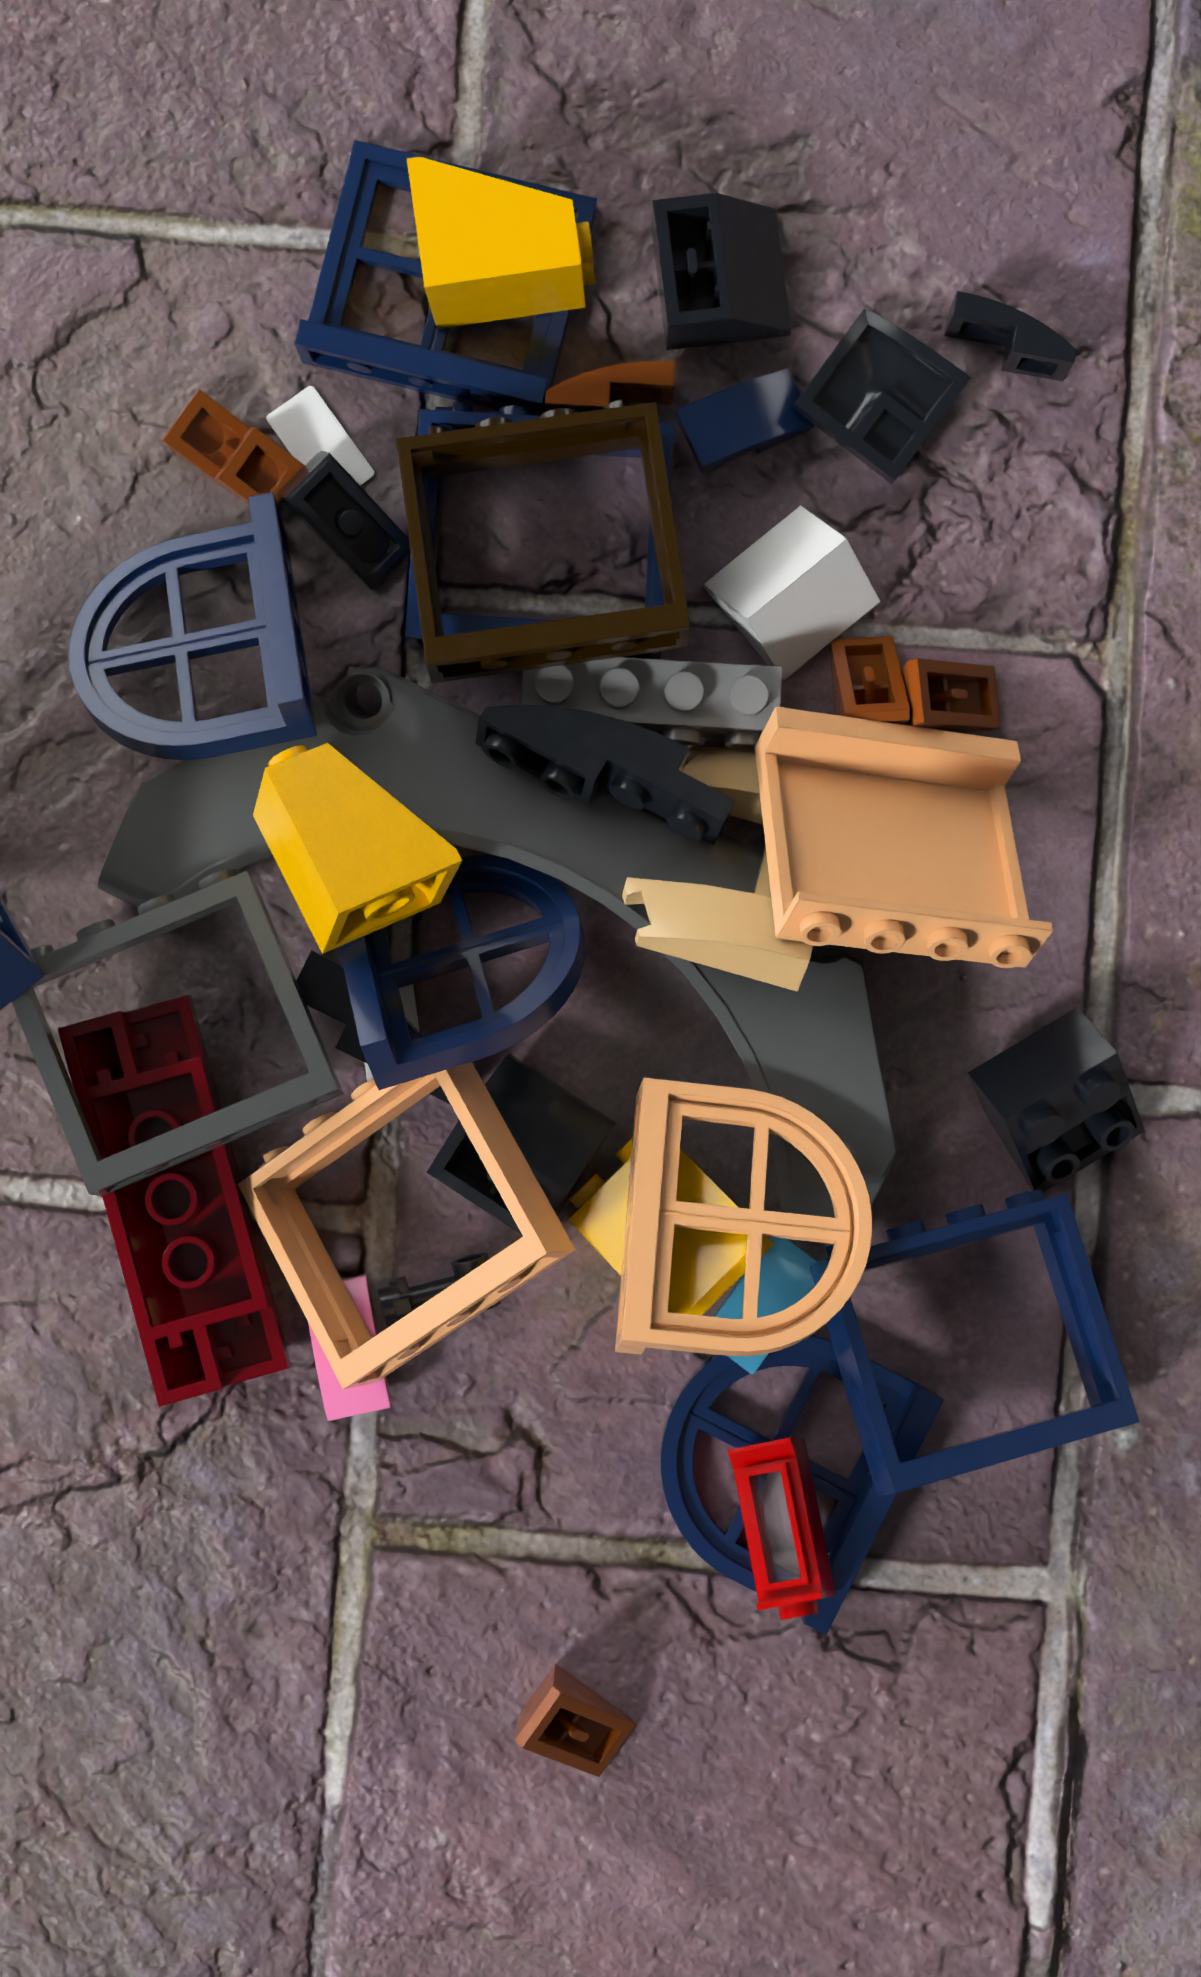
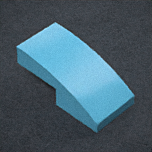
M768 1237L774 1245L761 1257L757 1318L785 1310L804 1298L815 1287L810 1266L817 1263V1261L788 1239ZM745 1274L737 1281L738 1283L713 1317L742 1319ZM769 1353L754 1356L727 1357L753 1375Z

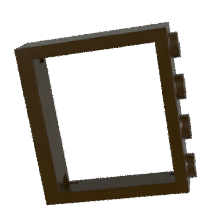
M621 399L607 404L602 410L577 413L573 409L557 408L542 413L538 419L513 422L508 418L494 417L478 422L474 428L448 431L443 427L432 426L428 427L429 434L396 438L425 661L432 683L689 647L690 622L656 402L623 406ZM640 449L663 605L445 636L424 479Z

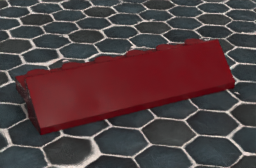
M190 995L127 1012L118 1011L57 1028L73 1088L102 1159L222 1109L192 996ZM231 1142L102 1196L159 1407L221 1390L225 1386L289 1369L292 1366L250 1210L238 1186L241 1182V1177Z

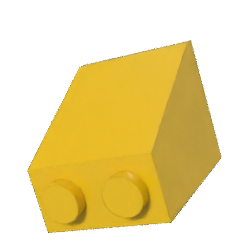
M423 157L407 158L424 288L436 329L586 308L584 286L595 284L589 222H575L572 199Z
M329 743L308 751L303 745L294 746L280 752L269 761V766L264 770L253 817L322 954L441 902L462 862L457 849Z
M633 1137L615 1154L623 1164L606 1181L595 1173L569 1199L577 1209L569 1216L568 1220L620 1276L622 1272ZM680 1149L676 1201L738 1208ZM674 1227L668 1312L702 1316L745 1274L747 1235ZM762 1236L761 1257L774 1245L768 1237Z

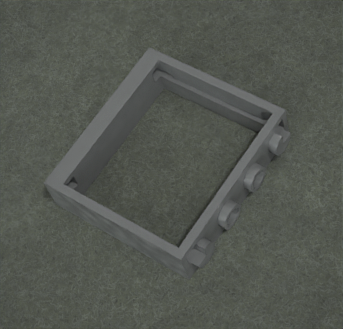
M226 869L211 874L198 882L199 891L178 900L175 899L174 894L153 898L137 908L139 916L117 925L114 924L112 919L88 925L76 933L78 941L55 951L52 945H43L31 949L45 976L14 999L12 1004L90 1195L102 1197L344 1094L258 886L248 871L236 875L234 869ZM239 902L309 1073L102 1159L34 987Z

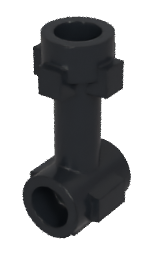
M488 1253L472 1254L451 1262L454 1276L412 1287H409L405 1276L389 1280L390 1286L378 1289L380 1305L386 1325H393L489 1260ZM498 1301L486 1310L498 1306L501 1303V1301Z

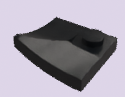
M864 308L791 408L892 484L971 377L909 333Z

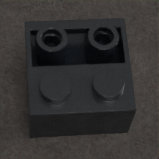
M720 193L653 200L651 231L666 350L791 335L776 209Z
M1078 1007L968 1072L986 1116L1032 1191L1041 1189L1043 1193L1057 1184L1068 1181L1078 1171L1108 1153L1123 1148L1131 1139L1145 1132L1117 1051Z
M509 1053L486 1082L485 1087L554 1212L558 1216L616 1122ZM458 1120L426 1173L522 1235L460 1120Z

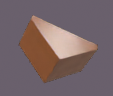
M893 636L834 639L831 641L830 657L834 715L906 725L910 720V707Z
M916 658L908 660L901 669L910 707V720L906 725L957 733L991 731L1001 728L994 666Z
M555 1664L519 1714L515 1741L525 1750L600 1777L636 1723L625 1713Z

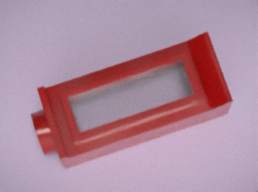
M789 1437L727 1450L734 1470L759 1602L756 1604L757 1610L778 1607L780 1620L819 1613L817 1599L836 1596L805 1439Z

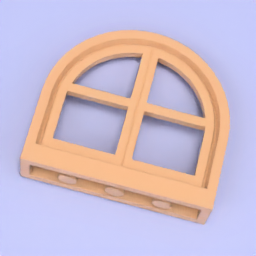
M643 1078L635 1103L615 1352L642 1355L645 1348L724 1356L763 1355L780 1351L810 1337L841 1310L857 1287L867 1264L872 1238V1212L867 1187L855 1159L839 1136L826 1123L800 1105L767 1092ZM682 1119L754 1128L749 1209L676 1201ZM769 1133L792 1144L814 1165L830 1194L835 1218L764 1210ZM674 1227L747 1235L742 1319L668 1312ZM762 1236L834 1244L825 1272L815 1287L804 1298L785 1310L757 1318Z

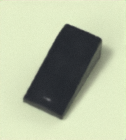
M320 451L277 494L371 590L411 551L410 541L405 533L328 452Z

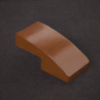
M651 360L628 362L584 372L546 390L545 409L546 411L557 408L595 411L602 410L610 401L621 399L622 402H656V404L672 405L676 361Z
M200 389L195 392L160 441L178 456L248 505V497L270 492L274 493L278 505L282 500L277 495L278 492L305 466L257 428L248 427Z

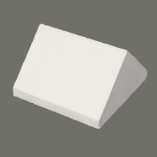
M801 505L703 585L705 590L767 665L782 667V683L825 649L831 641L837 639L880 603L847 538Z

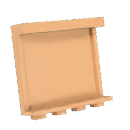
M775 707L755 745V756L776 938L803 941L812 946L836 945L867 949L873 953L880 954L896 952L930 956L939 961L955 959L989 963L999 968H1026L1053 932L1051 922L1029 920L1005 790L1006 783L1021 762L1018 742Z

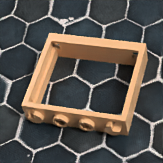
M472 1062L382 1090H378L374 1079L360 1085L350 1095L353 1102L339 1112H329L310 1121L302 1130L305 1135L292 1146L279 1147L263 1155L265 1162L259 1165L260 1169L238 1184L343 1389L377 1383L576 1250ZM441 1086L523 1237L372 1338L295 1189Z

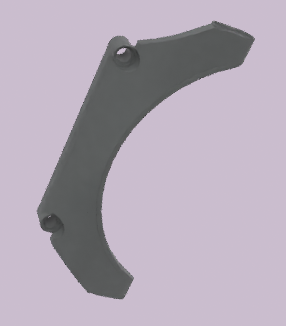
M370 667L344 677L336 687L330 702L311 694L317 736L217 757L184 760L141 783L124 815L98 881V889L138 908L141 904L166 894H174L175 899L178 900L199 891L198 882L211 874L226 869L237 871L257 861L274 857L253 817L264 770L269 766L268 763L274 756L288 748L303 745L308 751L325 743H329L451 845L508 858L558 878L602 903L636 930L650 925V921L644 904L624 905L622 893L627 877L705 884L753 893L763 852L722 832L714 845L703 839H687L673 831L667 824L666 819L644 807L643 809H633L620 803L611 795L609 788L601 784L589 804L575 797L573 799L558 797L549 792L540 783L539 778L518 766L512 769L503 767L486 756L482 747L475 744L479 714L388 669ZM362 681L371 682L381 693L382 704L377 714L367 713L357 702L356 692ZM813 946L810 962L799 990L796 992L664 954L685 975L716 1015L740 1056L754 1090L777 1095L800 1105L821 1119L839 1136L849 1149L861 1171L869 1194L870 1205H872L891 1168L897 1147L879 1058L863 961L845 953L848 948L845 946ZM769 1133L775 1155L781 1212L835 1218L830 1194L814 1165L792 1144ZM823 1243V1244H825V1245H827V1246L833 1245V1244H829V1243Z

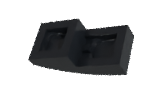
M957 291L948 311L944 336L1005 346L1001 371L1063 381L1075 362L1077 350L1061 335L1039 320L1004 303L979 295Z

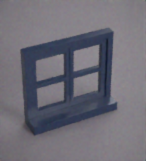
M354 140L308 321L300 319L294 342L302 363L497 411L500 407L515 405L534 409L536 416L546 412V390L553 386L571 310L536 315L523 370L444 351L449 328L436 329L431 308L429 309L421 345L342 325L358 263L423 278L421 261L363 247L378 184L411 192L407 158L423 157L572 199L575 222H589L590 235L597 211V198Z

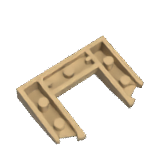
M692 746L686 757L689 763L683 767L682 772L736 800L730 816L763 825L755 749H733L725 746ZM766 845L753 893L705 884L627 877L622 893L624 905L644 904L650 921V925L637 929L635 936L637 946L798 992L810 962L813 946L803 941L776 938Z

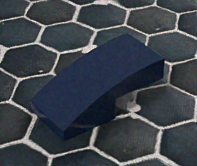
M789 369L760 376L706 396L677 409L675 415L701 473L754 449L759 454L807 432L815 426L791 408L801 394Z

